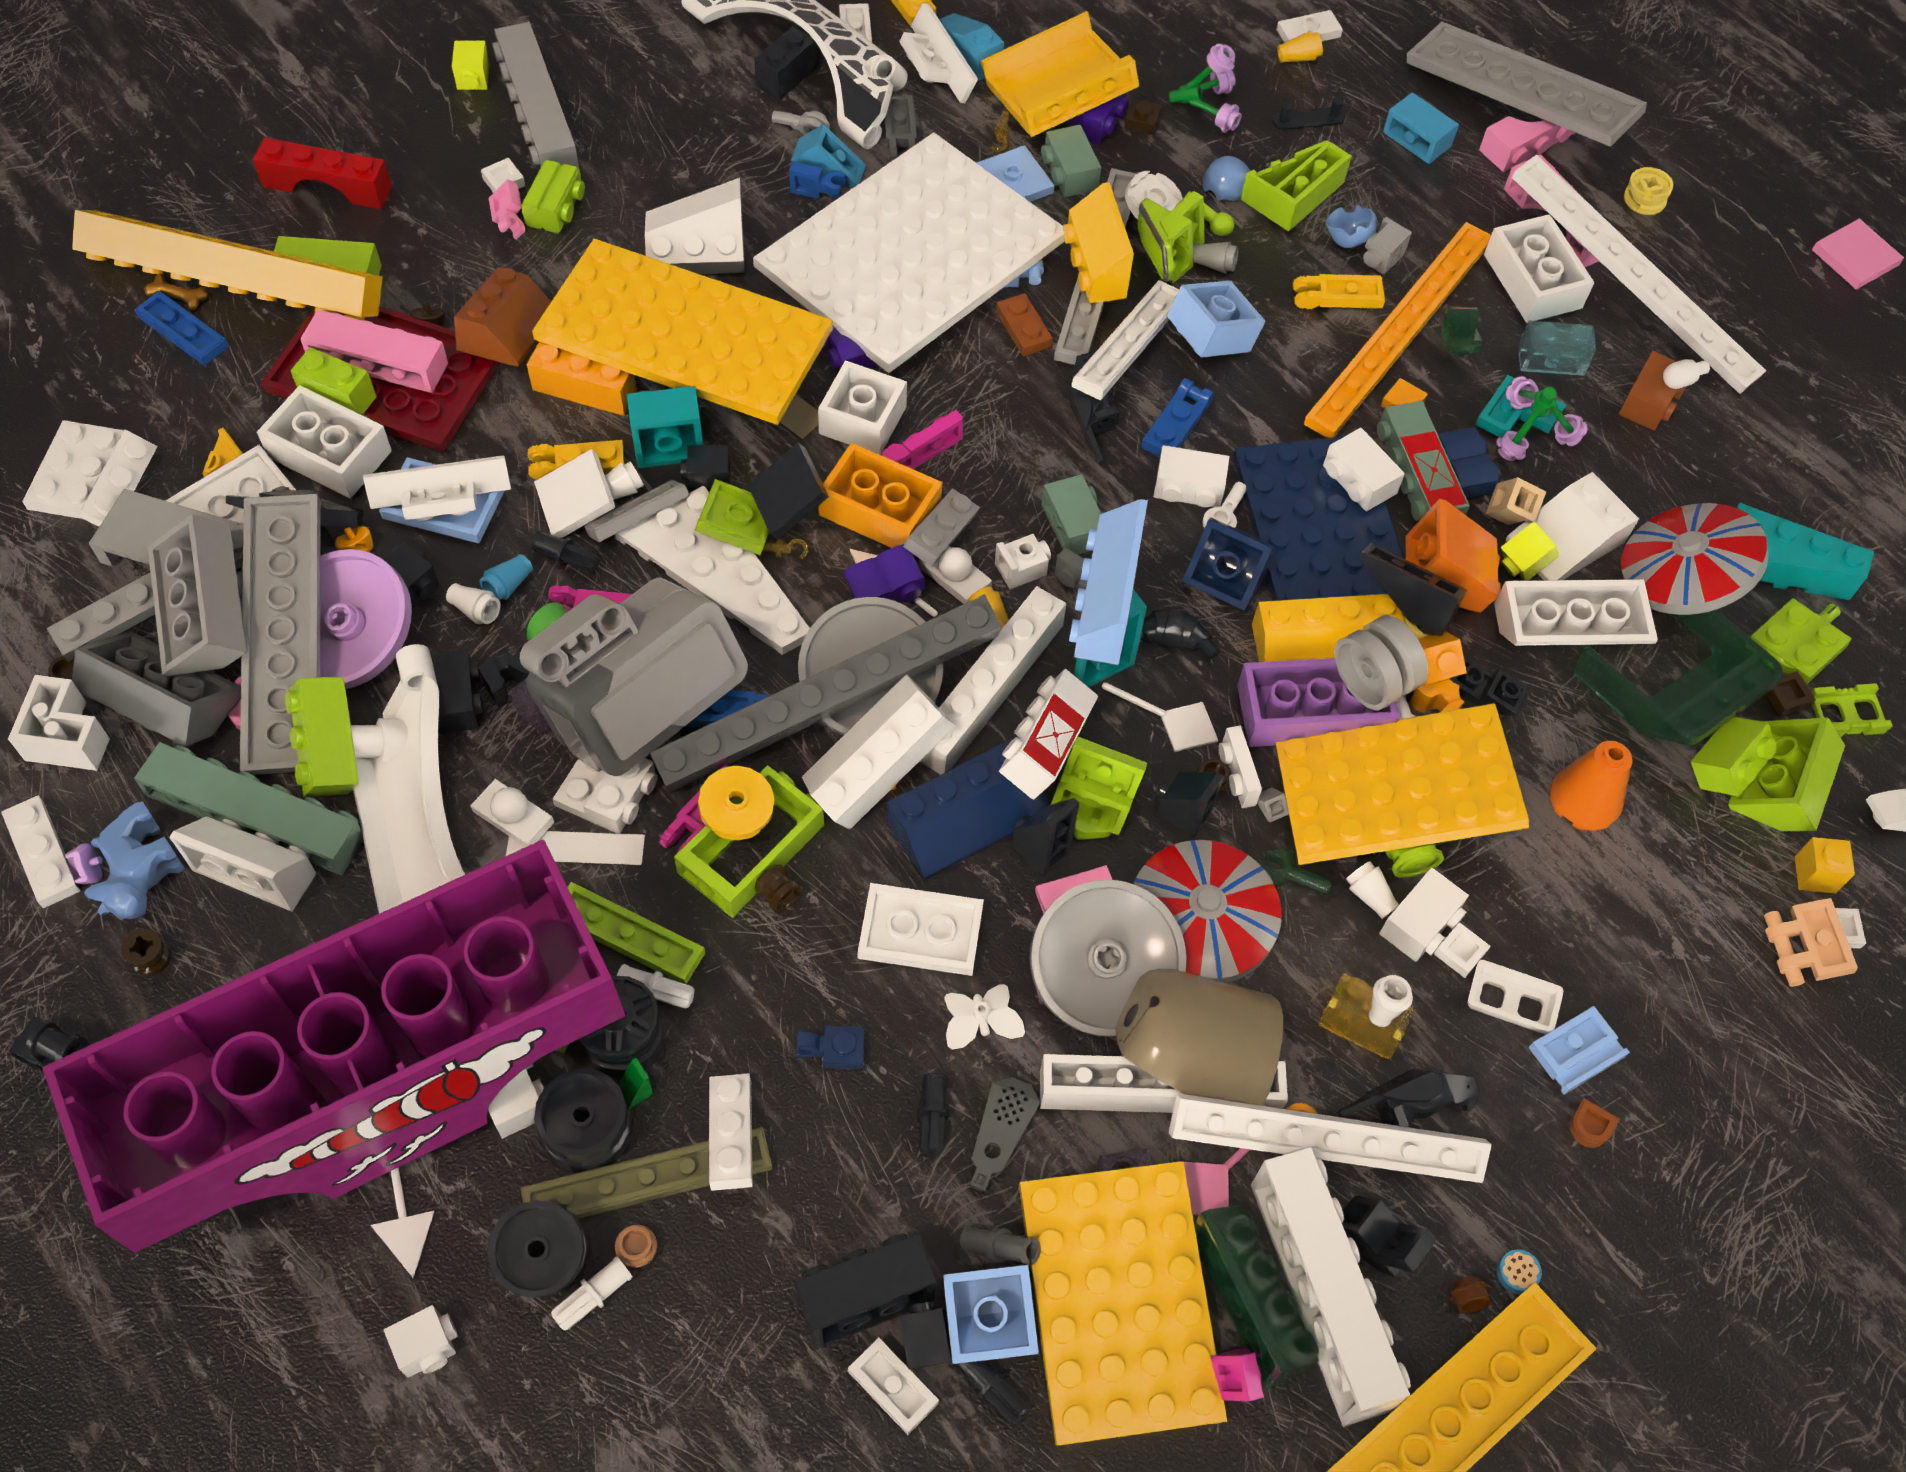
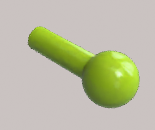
M1189 191V192L1186 194V196L1183 198V200H1184L1187 196H1189L1192 192ZM1204 203V219L1210 223V230L1219 236L1231 234L1234 229L1232 216L1225 212L1217 213Z

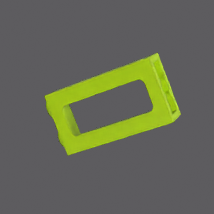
M768 765L760 774L771 785L775 799L774 806L779 807L794 819L797 824L735 887L710 867L735 840L721 838L708 826H705L674 856L677 873L732 918L757 894L754 887L760 877L776 865L781 864L785 866L824 826L823 808L811 794L807 793L805 795L795 787V783L787 774L782 771L777 773ZM735 796L730 802L740 804L743 800Z

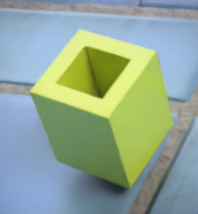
M454 41L452 70L457 90H488L490 62L485 41Z
M1535 521L1501 547L1504 556L1501 563L1513 577L1519 574L1524 581L1530 580L1559 557L1557 545Z

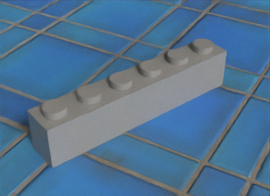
M530 22L494 29L497 42L492 43L496 61L502 60V63H499L503 81L510 82L506 84L510 101L517 102V104H513L518 123L524 122L525 124L521 125V130L525 143L532 144L528 148L533 166L539 164L541 168L545 160L559 162L562 166L567 164L576 166L579 169L576 147Z

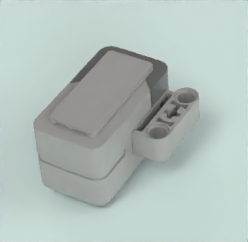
M655 578L649 581L620 604L600 594H593L587 597L529 640L520 652L521 665L530 672L526 682L527 689L558 741L585 764L598 772L603 770L612 776H621L648 756L650 752L654 751L682 729V726H686L745 678L748 671L747 660L720 607L663 578Z

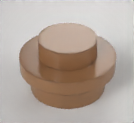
M631 1225L623 1229L617 1236L615 1252L624 1265L631 1268L643 1267L655 1257L657 1240L654 1233L648 1227Z

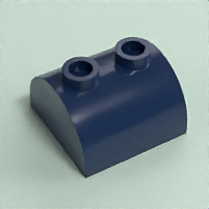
M1211 517L1207 521L1182 582L1245 611L1262 584L1276 547Z

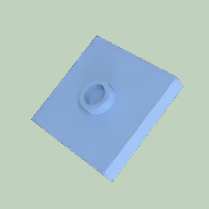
M1025 145L977 162L978 165L1029 202L1054 193V184Z

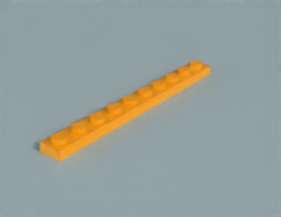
M1468 222L1462 226L1307 414L1304 421L1305 426L1326 438H1332L1337 435L1485 252L1491 237L1490 234Z

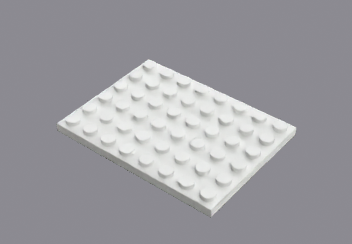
M933 132L753 257V263L757 270L809 311L832 319L833 326L841 335L852 339L863 349L867 357L890 373L1065 242L1061 224Z

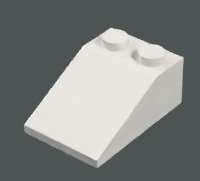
M1591 472L1567 486L1539 510L1535 522L1557 545L1559 557L1537 574L1544 581L1566 579L1624 544L1639 518ZM1525 521L1511 532L1505 540L1508 542L1531 523Z

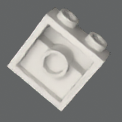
M644 758L623 775L612 776L603 770L598 772L578 759L553 797L554 806L620 834L626 824L630 825L635 820L639 811V802L643 795H649L656 785L657 774L655 773L654 762Z

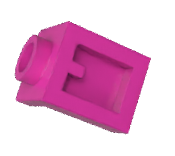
M1239 1348L1211 1356L1222 1400L1253 1401L1264 1398L1261 1386V1372L1257 1365L1255 1353H1250L1248 1348Z

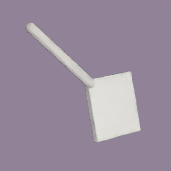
M1108 683L1102 684L1104 690L1161 716L1174 752L1218 742L1217 735L1203 702L1165 711Z

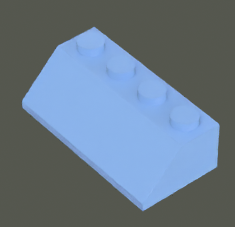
M1139 499L1100 514L1097 529L1090 528L1086 550L1093 551L1092 559L1084 558L1080 579L1087 581L1086 589H1078L1075 606L1076 611H1082L1081 620L1073 619L1069 638L1070 642H1076L1074 654L1076 658L1119 665L1148 500Z

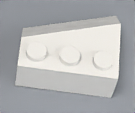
M740 178L647 211L645 219L646 256L697 274L745 273Z

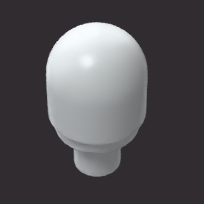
M1684 359L1668 365L1663 372V380L1670 388H1683L1698 381L1700 375L1708 373L1710 366L1706 360L1696 363L1692 359Z

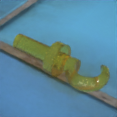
M1008 111L1002 112L1000 123L994 128L996 140L1002 142L1003 145L1000 147L991 145L990 148L993 152H1003L1008 146L1007 139L1005 138L1009 133V128L1007 127Z
M777 539L776 543L765 542L762 551L776 552L777 557H782V553H791L792 546L795 543H800L804 548L803 554L799 557L802 559L807 555L808 546L801 539H793L788 544H783V540Z

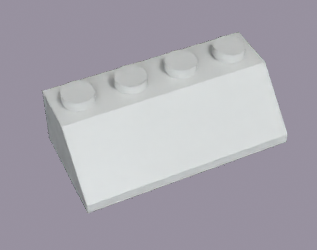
M1644 579L1505 581L1497 600L1494 602L1499 632L1515 646L1656 644L1658 641Z
M906 674L802 776V779L811 796L831 819L850 830L955 725Z

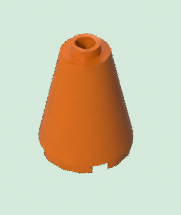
M1605 741L1560 770L1550 786V802L1555 813L1560 818L1564 816L1573 822L1571 826L1587 831L1606 829L1616 821L1623 811L1632 767V755L1628 748L1616 741Z

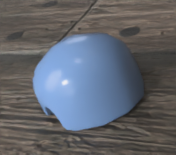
M1222 156L1214 160L1202 178L1203 189L1205 192L1211 190L1218 201L1222 199L1229 201L1241 199L1245 176L1250 169L1234 156Z
M1356 205L1355 210L1351 213L1346 212L1341 207L1337 208L1328 216L1325 224L1337 245L1344 248H1352L1362 245L1375 233L1378 220L1372 209Z

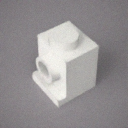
M1031 534L1005 545L1003 542L996 544L995 565L1010 590L1047 575L1051 552L1044 540L1038 542L1034 534Z

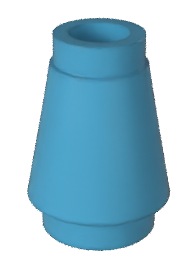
M519 554L484 571L483 577L479 581L481 589L493 592L499 601L501 599L507 600L528 574L533 571V567L524 555Z

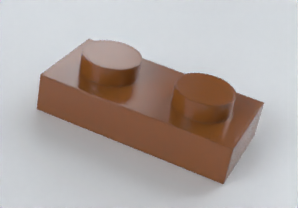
M1025 293L996 302V313L1023 357L1052 347L1053 338Z

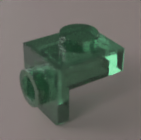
M1448 306L1446 308L1441 337L1448 351L1461 356L1469 355L1470 352L1481 353L1483 340L1476 328L1479 317L1478 308Z

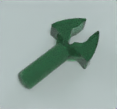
M1275 849L1266 853L1265 860L1278 863L1282 867V869L1278 870L1262 863V867L1268 873L1278 891L1283 882L1290 880L1323 894H1327L1332 887L1331 880L1295 865L1292 860L1295 850Z

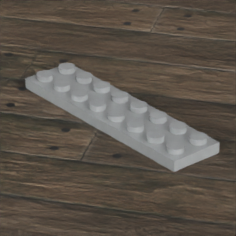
M1444 22L1436 26L1407 53V64L1610 147L1646 111L1647 102Z
M318 494L244 498L242 622L246 639V653L241 656L240 771H245L252 775L295 772L296 764L299 762L297 749H293L290 743L293 719L292 713H287L285 695L298 678L320 677L321 500Z

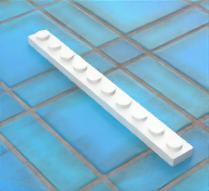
M1535 155L1516 169L1511 178L1703 360H1706L1739 394L1766 372L1757 361L1538 155Z

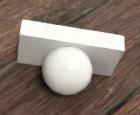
M949 546L932 567L923 560H918L919 569L963 604L967 603L968 598L979 589L987 586L992 587V580L976 568L968 552L959 547Z
M496 779L470 805L475 814L525 847L536 843L554 823L551 815L528 801L519 789L507 787Z

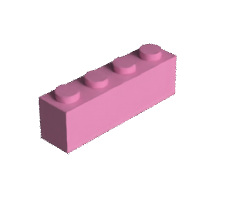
M322 310L316 311L300 339L305 352L311 347L367 370L372 378L433 393L448 365L442 341L436 340L433 337H423L401 329H392L376 325L370 321H361L345 317L339 313H329Z

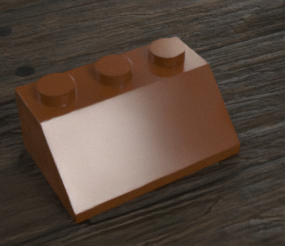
M497 267L454 316L456 350L518 367L539 342L534 340L532 330L551 301L529 275L515 272L510 268Z

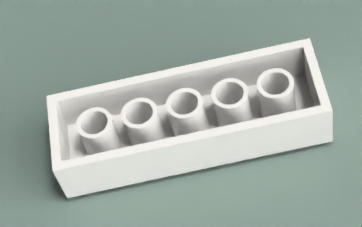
M1309 1147L1265 1160L1251 1187L1342 1426L1346 1427L1391 1412L1410 1396L1408 1391L1410 1379L1405 1366L1401 1362L1397 1363L1392 1351L1393 1337L1391 1330L1385 1320H1380L1374 1306L1376 1294L1373 1285L1368 1278H1363L1358 1266L1360 1255L1357 1245L1351 1237L1347 1238L1341 1222L1344 1221L1341 1205L1335 1197L1331 1198L1326 1186L1328 1176L1325 1165L1320 1158H1315L1312 1148Z

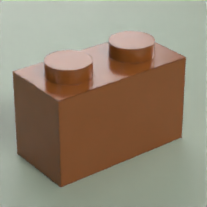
M1652 351L1618 415L1653 431L1656 430L1661 419L1668 422L1677 403L1671 401L1672 398L1679 400L1686 388H1670L1663 380L1665 368L1677 361Z

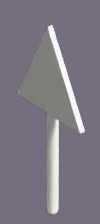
M398 1167L391 1171L399 1219L373 1224L371 1227L412 1278H414L435 1210L407 1217Z

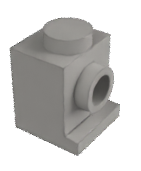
M1385 217L1382 220L1379 232L1375 231L1365 244L1367 251L1363 255L1364 263L1385 275L1405 254L1412 232Z

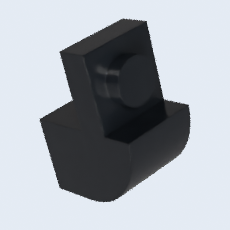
M1355 1195L1343 1210L1344 1221L1341 1222L1347 1238L1351 1237L1355 1241L1360 1257L1377 1270L1392 1277H1396L1400 1270L1414 1272L1424 1262L1428 1251L1436 1242L1435 1237L1427 1228L1399 1223L1382 1200Z

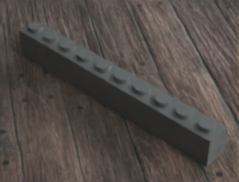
M984 594L650 752V755L670 793L721 769L725 764L729 765L895 686L906 674L912 678L998 637L1001 624Z

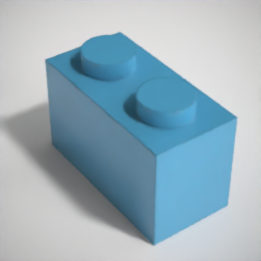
M1412 92L1389 110L1383 133L1430 164L1452 146L1459 124Z

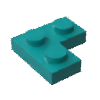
M1509 375L1506 376L1475 424L1501 438L1507 431L1512 430L1519 419L1525 422L1532 413L1531 406L1515 409L1510 405V400L1506 399V389L1512 384V380L1515 379ZM1556 399L1558 408L1563 413L1566 404ZM1549 413L1545 417H1538L1532 426L1549 434L1557 422V418L1553 413Z

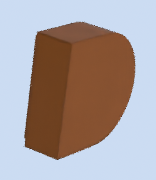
M1583 1098L1570 1119V1132L1579 1144L1589 1148H1596L1603 1145L1611 1137L1620 1119Z

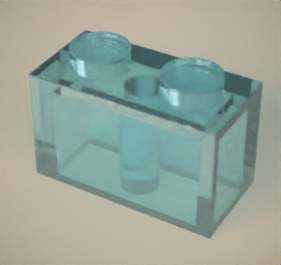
M1528 321L1518 345L1520 371L1584 376L1596 352L1593 325Z

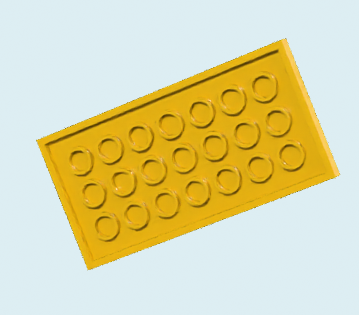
M593 239L532 332L534 340L671 388L695 386L696 394L699 398L778 425L833 329V320Z

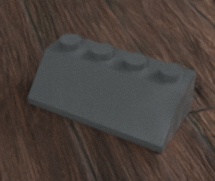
M132 631L88 644L75 650L72 681L80 693L86 695L92 701L100 702L115 710L119 715L135 720L146 729L164 735L177 745L186 747L212 737L241 698V686L209 670L173 676L162 675L159 645Z

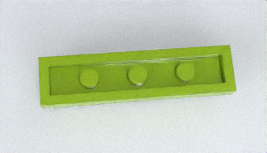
M570 882L568 889L593 940L680 983L687 984L705 955L704 947Z

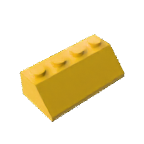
M1388 594L1259 602L1252 622L1259 662L1335 658V647L1339 640L1357 630H1362L1365 625L1383 615L1394 616L1404 623L1402 611Z

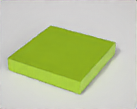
M715 479L696 524L695 531L761 555L769 531L751 492Z

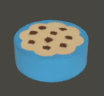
M1520 1249L1511 1250L1499 1260L1496 1268L1500 1284L1507 1291L1514 1294H1522L1534 1282L1538 1285L1542 1276L1538 1260L1531 1253Z

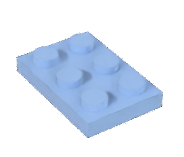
M407 457L401 470L436 464ZM505 490L476 494V510L469 511L460 516L445 514L434 516L429 520L418 521L416 519L405 520L402 505L382 507L379 511L382 519L480 543Z

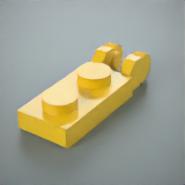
M1319 274V276H1300L1294 279L1293 290L1298 293L1294 297L1295 305L1302 309H1313L1319 305L1320 307L1383 309L1385 303L1381 276Z
M623 441L554 445V447L548 444L532 445L528 449V458L533 464L528 466V475L532 479H540L591 449L598 454L604 475H607L618 464H625Z

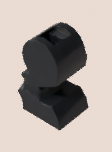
M523 646L517 650L514 656L509 652H505L499 657L488 656L483 664L477 666L482 682L499 710L507 704L510 697L506 682L513 680L527 688L526 682L530 672L520 662V652Z

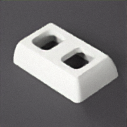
M1479 960L1467 1003L1469 1008L1542 1034H1548L1556 1026L1563 988L1498 964ZM1483 984H1490L1504 991L1500 1008L1483 1004L1480 1001ZM1521 997H1528L1541 1003L1542 1008L1538 1021L1526 1019L1518 1014Z

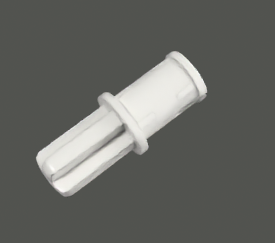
M623 964L617 973V976H629L644 983L654 994L655 1000L681 1008H688L693 1001L695 989L692 986L664 978L661 972L656 971L654 974Z
M616 1256L612 1262L588 1281L585 1279L581 1280L582 1286L552 1309L553 1319L564 1331L569 1330L596 1306L602 1308L604 1306L603 1301L626 1281L632 1279L631 1273Z

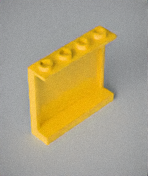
M1087 11L981 60L988 88L1031 137L1139 87L1135 60L1130 55L1120 59L1092 30Z

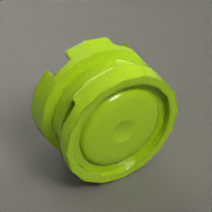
M1436 843L1385 852L1387 857L1394 862L1392 866L1394 875L1399 878H1409L1427 873L1431 868L1435 869L1444 860L1442 851L1436 849Z

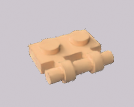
M1831 898L1792 906L1790 912L1793 921L1783 923L1779 911H1772L1764 915L1768 926L1765 930L1769 942L1775 945L1779 959L1776 961L1781 974L1786 975L1790 987L1799 986L1805 982L1801 972L1803 968L1811 967L1816 981L1856 972L1857 964ZM1799 936L1805 952L1794 954L1789 938Z

